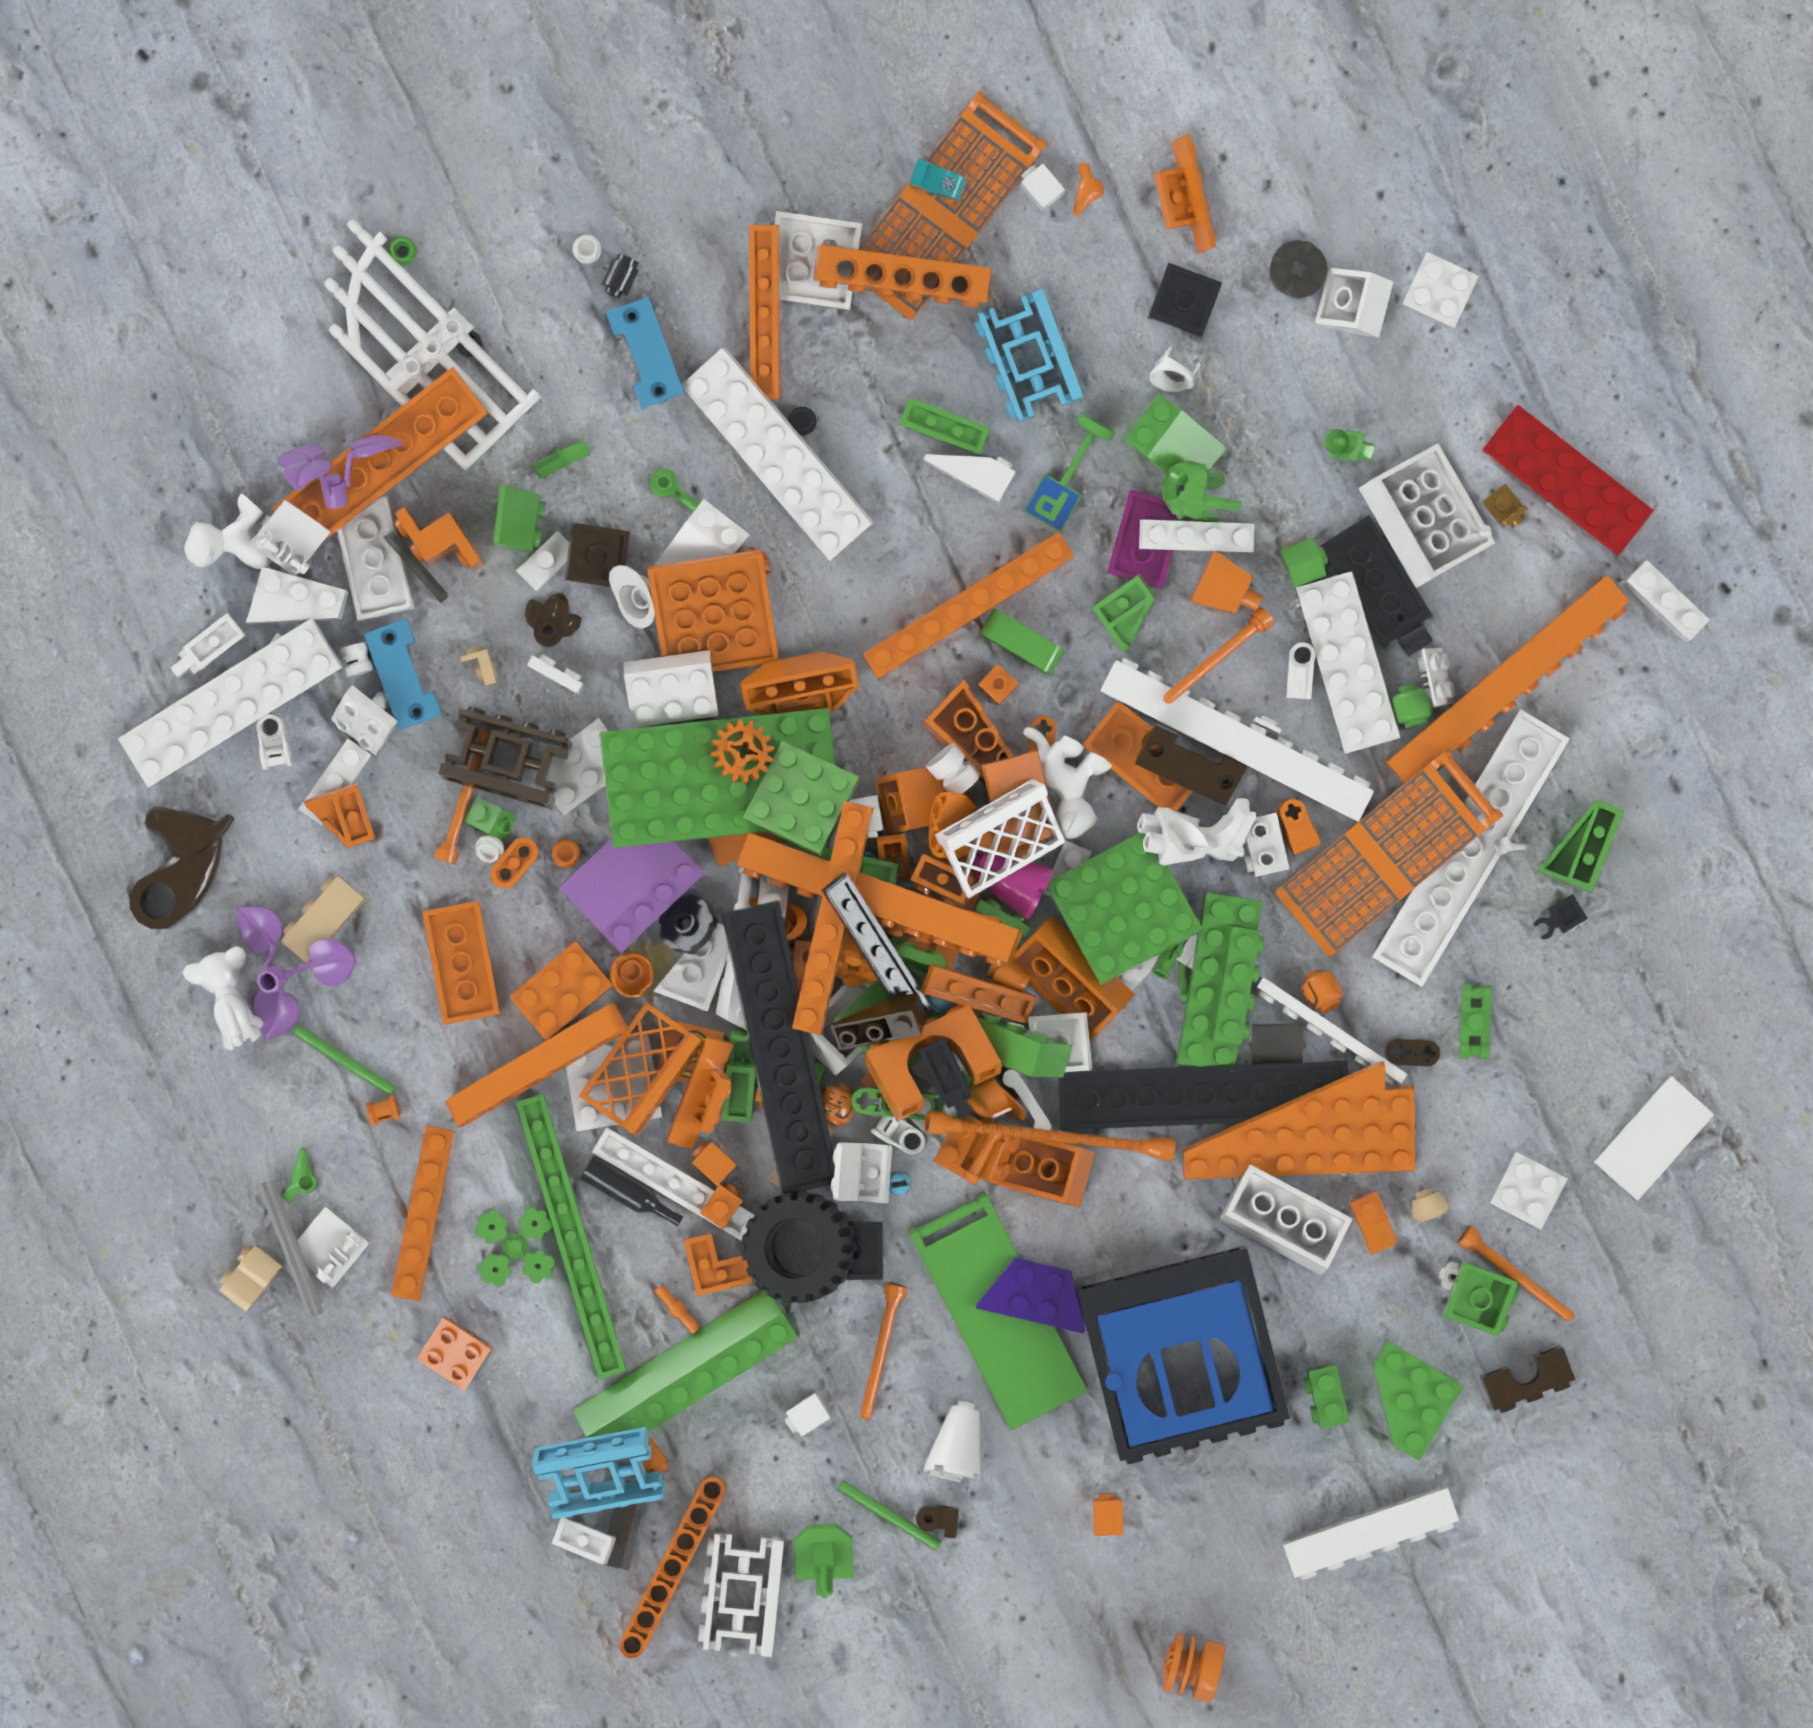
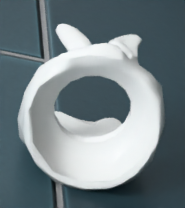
M1169 346L1149 375L1150 382L1155 387L1168 392H1180L1193 388V379L1201 364L1198 363L1191 374L1186 367L1168 357L1172 351V347ZM1169 370L1183 374L1185 381H1174L1165 374V371Z

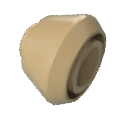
M1431 1187L1415 1193L1417 1198L1412 1200V1218L1417 1222L1430 1220L1448 1212L1450 1204L1439 1190L1433 1191Z

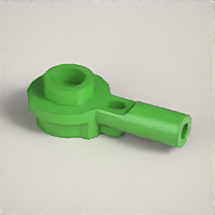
M662 468L652 474L650 487L655 495L659 497L672 496L692 512L699 506L700 503L678 487V479L673 471Z

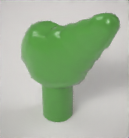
M303 1147L297 1155L291 1176L292 1184L281 1195L288 1203L300 1192L304 1194L312 1193L317 1187V1179L310 1169L307 1150Z

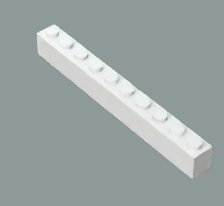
M1123 658L1121 662L1115 660L1100 692L1359 822L1374 793L1369 788L1370 782L1356 775L1353 780L1344 776L1345 770L1329 762L1327 767L1318 763L1319 756L1305 749L1301 754L1291 749L1293 743L1279 736L1276 741L1265 736L1267 730L1254 723L1251 724L1250 728L1241 724L1242 717L1226 710L1225 714L1214 710L1216 704L1203 697H1200L1199 701L1188 697L1189 690L1171 704H1167L1164 702L1163 696L1171 687L1163 684L1165 678L1151 671L1147 675L1137 671L1139 665L1126 658Z

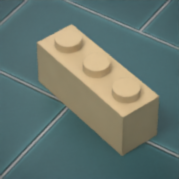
M337 876L335 879L330 877L321 886L320 890L323 893L316 901L310 899L302 908L301 912L304 915L296 923L292 920L283 930L285 937L281 942L306 964L312 962L309 955L311 945L321 939H332L366 900L361 893L341 876Z

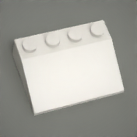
M1438 443L1358 488L1415 588L1495 544L1492 536L1485 537L1487 542L1484 543L1479 538L1468 539L1470 533H1475L1474 530H1477L1478 527L1481 531L1488 530ZM1465 534L1463 538H1459V537L1456 536V535Z

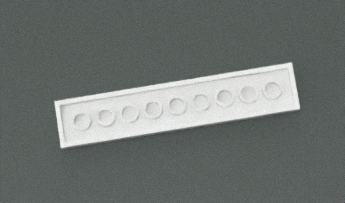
M1518 710L1474 784L1495 810L1498 808L1503 813V816L1410 892L1372 958L1423 987L1500 857L1493 845V841L1507 835L1511 839L1570 738L1523 710ZM1468 795L1464 804L1478 821L1482 822L1486 816Z

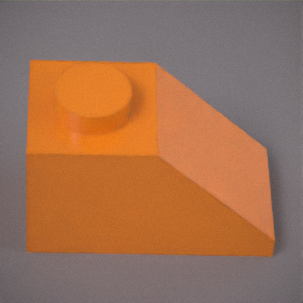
M1371 1191L1348 1202L1371 1255L1398 1244L1389 1218L1376 1191Z

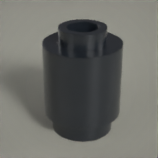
M618 253L616 259H612L602 281V285L606 287L604 292L618 299L622 295L628 296L639 271L637 269L639 262Z

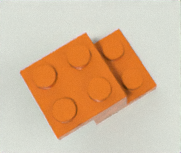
M405 507L395 512L398 520L394 524L405 539L411 538L414 544L410 548L421 563L426 561L432 566L455 551V554L466 569L471 566L472 569L477 571L485 566L450 512L422 530Z

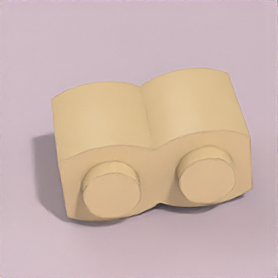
M257 1244L252 1248L246 1246L237 1258L240 1262L234 1271L228 1269L219 1281L222 1285L219 1291L245 1312L250 1310L284 1266Z

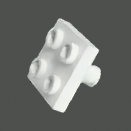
M353 685L346 691L331 718V721L336 724L338 729L349 734L363 749L369 750L375 756L383 748L398 722L385 712L390 706L385 693L377 692L375 697L370 700Z

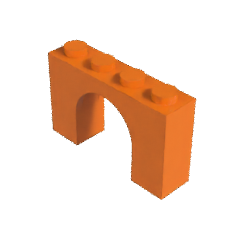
M970 1005L962 1008L960 1006L954 1007L945 1016L937 1020L934 1018L926 1020L921 1035L892 1040L885 1044L882 1042L871 1046L868 1052L865 1053V1065L896 1121H900L923 1110L924 1098L909 1073L907 1066L909 1060L919 1049L946 1037L952 1052L962 1062L974 1085L1000 1074L1002 1062Z

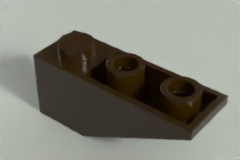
M917 992L886 999L834 1022L830 1027L839 1050H845L921 1035L927 1015Z

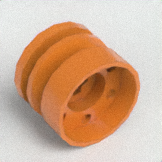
M1177 1632L1174 1641L1168 1648L1163 1666V1692L1171 1693L1176 1681L1178 1682V1696L1183 1695L1188 1684L1192 1685V1698L1194 1700L1211 1704L1217 1690L1226 1645L1206 1639L1201 1651H1197L1196 1637L1191 1636L1185 1648L1183 1647L1185 1635Z

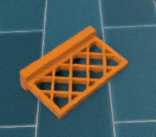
M647 1002L642 1006L628 1026L629 1029L622 1034L579 1095L580 1098L636 1138L703 1045L701 1039ZM648 1011L657 1017L659 1029L643 1031L641 1020ZM662 1021L671 1027L663 1028ZM638 1026L639 1032L633 1033V1031ZM676 1030L684 1036L678 1046L666 1048L664 1032ZM660 1033L662 1049L646 1051L644 1036ZM640 1037L642 1052L626 1055L624 1044L628 1038ZM621 1050L622 1056L616 1057L618 1052ZM673 1051L671 1056L668 1058L667 1052ZM663 1053L665 1064L661 1070L649 1071L647 1056ZM643 1057L645 1072L629 1075L627 1059ZM623 1060L625 1076L609 1079L608 1066L611 1062ZM604 1073L605 1079L599 1080ZM656 1075V1077L651 1082L650 1076ZM646 1077L648 1084L646 1091L642 1094L632 1095L630 1079ZM626 1080L629 1096L612 1099L610 1083ZM606 1084L608 1100L596 1102L588 1096L595 1085ZM638 1098H640L639 1101H638V1102L636 1103V1105L634 1106V1101H633V1099H638ZM629 1100L631 1112L623 1121L615 1115L613 1103ZM609 1104L610 1111L602 1105Z

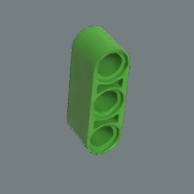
M994 608L979 632L986 639L1050 676L1065 652L1060 646Z

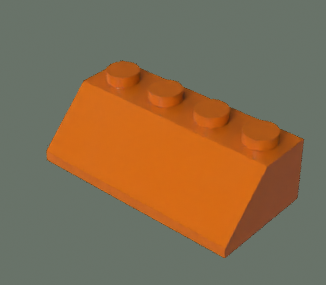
M1053 915L1015 952L1012 960L1015 965L1031 976L1028 983L1060 1014L1087 1012L1090 1041L1135 996L1118 977L1101 986L1072 933Z

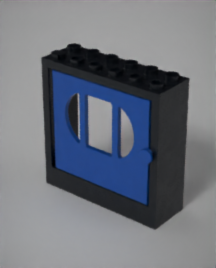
M1245 1246L1076 1288L1120 1461L1125 1460L1126 1464H1133L1143 1461L1144 1455L1153 1453L1155 1457H1161L1171 1454V1448L1181 1446L1183 1450H1189L1199 1447V1441L1210 1439L1211 1443H1217L1227 1440V1434L1238 1432L1239 1436H1245L1257 1432L1255 1427L1266 1425L1268 1429L1277 1428L1285 1425L1284 1420L1290 1419L1248 1249ZM1244 1278L1277 1410L1273 1408L1242 1280L1239 1279ZM1095 1315H1099V1316H1097V1317H1098V1321H1099V1325H1100V1329H1101V1333H1102V1337H1103V1341H1104V1345H1105V1349H1106V1353H1107V1357H1108V1361H1109V1365H1110V1369H1111V1374L1108 1373V1369H1107V1365H1106V1361H1105V1357H1104V1353H1103V1349H1102V1345H1101V1341H1100V1337H1099V1333H1098V1329H1097V1325H1096V1321H1095V1317H1094ZM1210 1338L1217 1339L1227 1345L1234 1353L1239 1364V1384L1228 1402H1224L1209 1344ZM1199 1340L1215 1400V1407L1177 1416L1160 1350L1189 1341ZM1148 1353H1151L1167 1413L1166 1418L1160 1417L1147 1409L1137 1392V1371ZM1113 1391H1116L1130 1445L1129 1448H1127Z

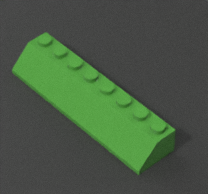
M762 1289L574 1409L573 1413L586 1438L646 1427L647 1431L650 1432L798 1338L799 1335L777 1300L767 1296L768 1292Z

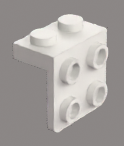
M839 1142L833 1153V1162L835 1164V1175L831 1182L833 1199L835 1201L888 1203L893 1145Z

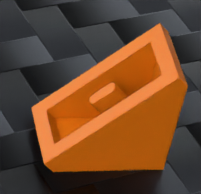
M906 834L877 837L879 860L900 864L897 881L911 879Z

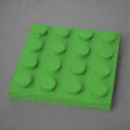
M1143 833L1133 835L1052 879L1046 887L1101 986L1203 931L1168 866L1159 864L1156 853L1145 852L1143 840L1146 834Z

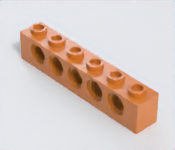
M817 245L813 280L820 281L819 286L836 289L837 284L848 285L849 291L865 293V288L877 289L876 294L893 296L894 291L903 292L907 299L922 300V295L934 297L933 302L950 304L951 299L961 300V306L979 308V303H987L991 268ZM841 261L848 262L852 267V272L847 278L842 277L838 273L837 267ZM875 265L879 268L880 277L877 281H871L867 278L866 270L868 266ZM898 269H904L908 273L909 279L905 285H899L895 281L894 276ZM926 273H932L937 278V284L933 289H928L923 284V277ZM955 277H961L965 282V289L961 293H957L952 289L951 283Z

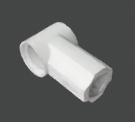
M1298 642L1290 648L1288 653L1289 665L1286 698L1311 699L1314 661L1316 657L1315 650L1308 643ZM1299 647H1306L1310 652V658L1307 662L1300 664L1295 660L1294 652Z

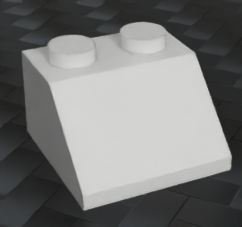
M1329 267L1315 323L1357 335L1379 337L1393 281L1372 272Z

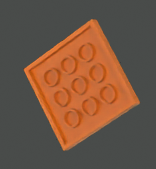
M762 549L647 567L662 657L710 650L713 672L763 665L766 662L779 660Z

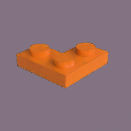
M712 1233L683 1240L697 1296L753 1283V1277H749L746 1268H748L747 1260H742V1255L718 1260Z

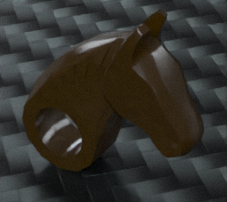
M155 806L148 810L145 816V827L165 841L173 858L135 883L129 895L130 910L138 923L150 929H171L181 923L200 906L216 877L221 859L223 835L232 824L234 817L227 814L218 821L198 814ZM160 883L172 889L176 900L174 910L163 919L151 916L144 906V897L148 889Z

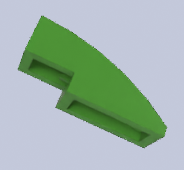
M732 1028L730 1042L733 1043V1048L728 1058L726 1075L731 1081V1092L729 1097L724 1099L722 1120L751 1123L756 1073L747 1031L742 1028Z

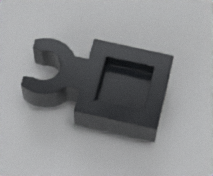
M1571 894L1547 909L1551 917L1538 918L1533 922V926L1536 927L1541 923L1547 925L1548 931L1540 936L1543 940L1550 938L1557 927L1563 934L1588 918L1575 896Z

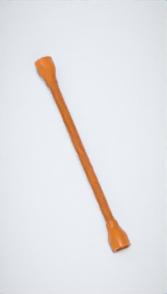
M931 1110L927 1111L924 1123L925 1133L942 1135L963 1130V1132L970 1131L971 1133H988L989 1135L995 1134L1007 1137L1013 1136L1024 1139L1138 1151L1157 1160L1172 1161L1175 1154V1140L1165 1137H1156L1148 1140L1140 1139L1138 1141L1123 1138L1116 1139L1115 1137L1109 1138L1098 1135L963 1121L945 1112Z

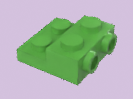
M1462 1262L1442 1316L1499 1336L1500 1331L1503 1332L1507 1326L1509 1316L1506 1314L1509 1306L1514 1304L1518 1297V1282Z

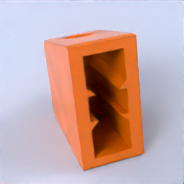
M1214 551L1190 603L1235 615L1240 604L1256 611L1263 595L1248 589L1253 578L1249 573Z

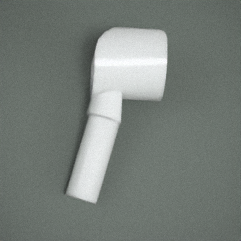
M1508 835L1493 841L1498 856L1514 850H1526L1527 848L1525 843H1511Z

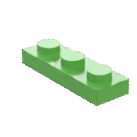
M909 397L899 423L900 426L978 456L982 452L990 431L989 427Z

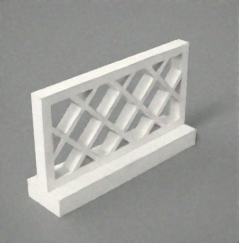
M1031 779L935 834L939 845L944 848L965 897L970 898L1065 843V839L1046 796L1049 794L1044 784ZM1040 802L1042 807L1039 821L1028 818L1031 806ZM1012 817L1020 819L1015 834L1003 831L1007 820ZM1026 821L1037 824L1032 840L1021 837ZM1043 827L1051 828L1055 837L1046 844L1038 842ZM988 831L995 833L990 849L979 846L982 835ZM1002 835L1013 838L1008 854L996 851ZM1019 840L1030 843L1027 855L1022 858L1014 856ZM963 845L971 847L966 863L958 861L954 852ZM977 849L989 852L983 868L972 865ZM995 854L1006 858L1003 868L997 872L990 870ZM970 869L981 871L979 882L969 887L967 878Z

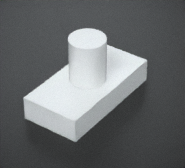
M557 531L516 571L537 592L567 563L569 542Z

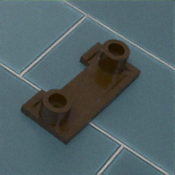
M1155 723L1151 732L1145 734L1142 739V749L1134 762L1135 765L1226 806L1247 766L1226 755L1222 757L1219 764L1175 744L1178 733ZM1157 743L1159 745L1158 748L1151 749L1152 744ZM1223 776L1229 777L1228 780L1223 782L1221 781V778Z

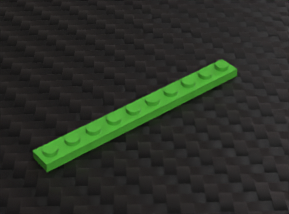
M540 1094L517 1101V1109L598 1380L625 1372L627 1369L545 1095Z

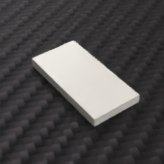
M389 496L378 499L337 531L358 622L415 609Z
M1669 1076L1594 1160V1163L1638 1201L1714 1114L1672 1076Z

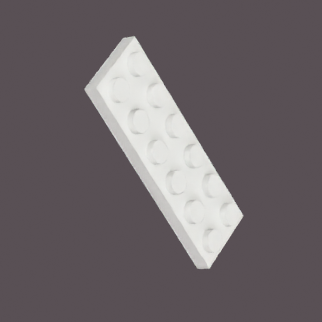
M1347 572L1297 587L1296 590L1344 753L1347 754L1401 738L1353 572Z

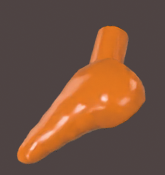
M1089 163L1078 166L1081 183L1078 186L1073 207V215L1075 217L1079 216L1090 203L1100 199L1104 194V185L1101 181L1092 177Z

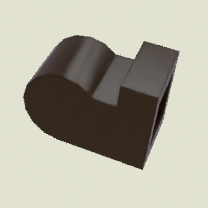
M933 1504L924 1505L917 1513L916 1523L920 1529L927 1532L934 1531L935 1529H945L944 1537L956 1539L959 1507Z

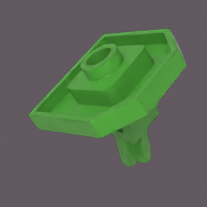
M837 1523L807 1525L794 1538L796 1580H816V1594L818 1596L827 1598L833 1594V1579L854 1578L852 1535Z

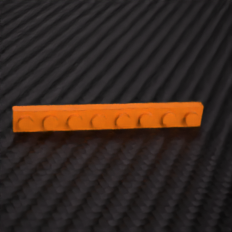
M844 801L825 886L843 872L849 875L855 886L857 885L874 811L873 807ZM824 894L821 899L792 1025L793 1029L822 1035L846 932L844 925Z

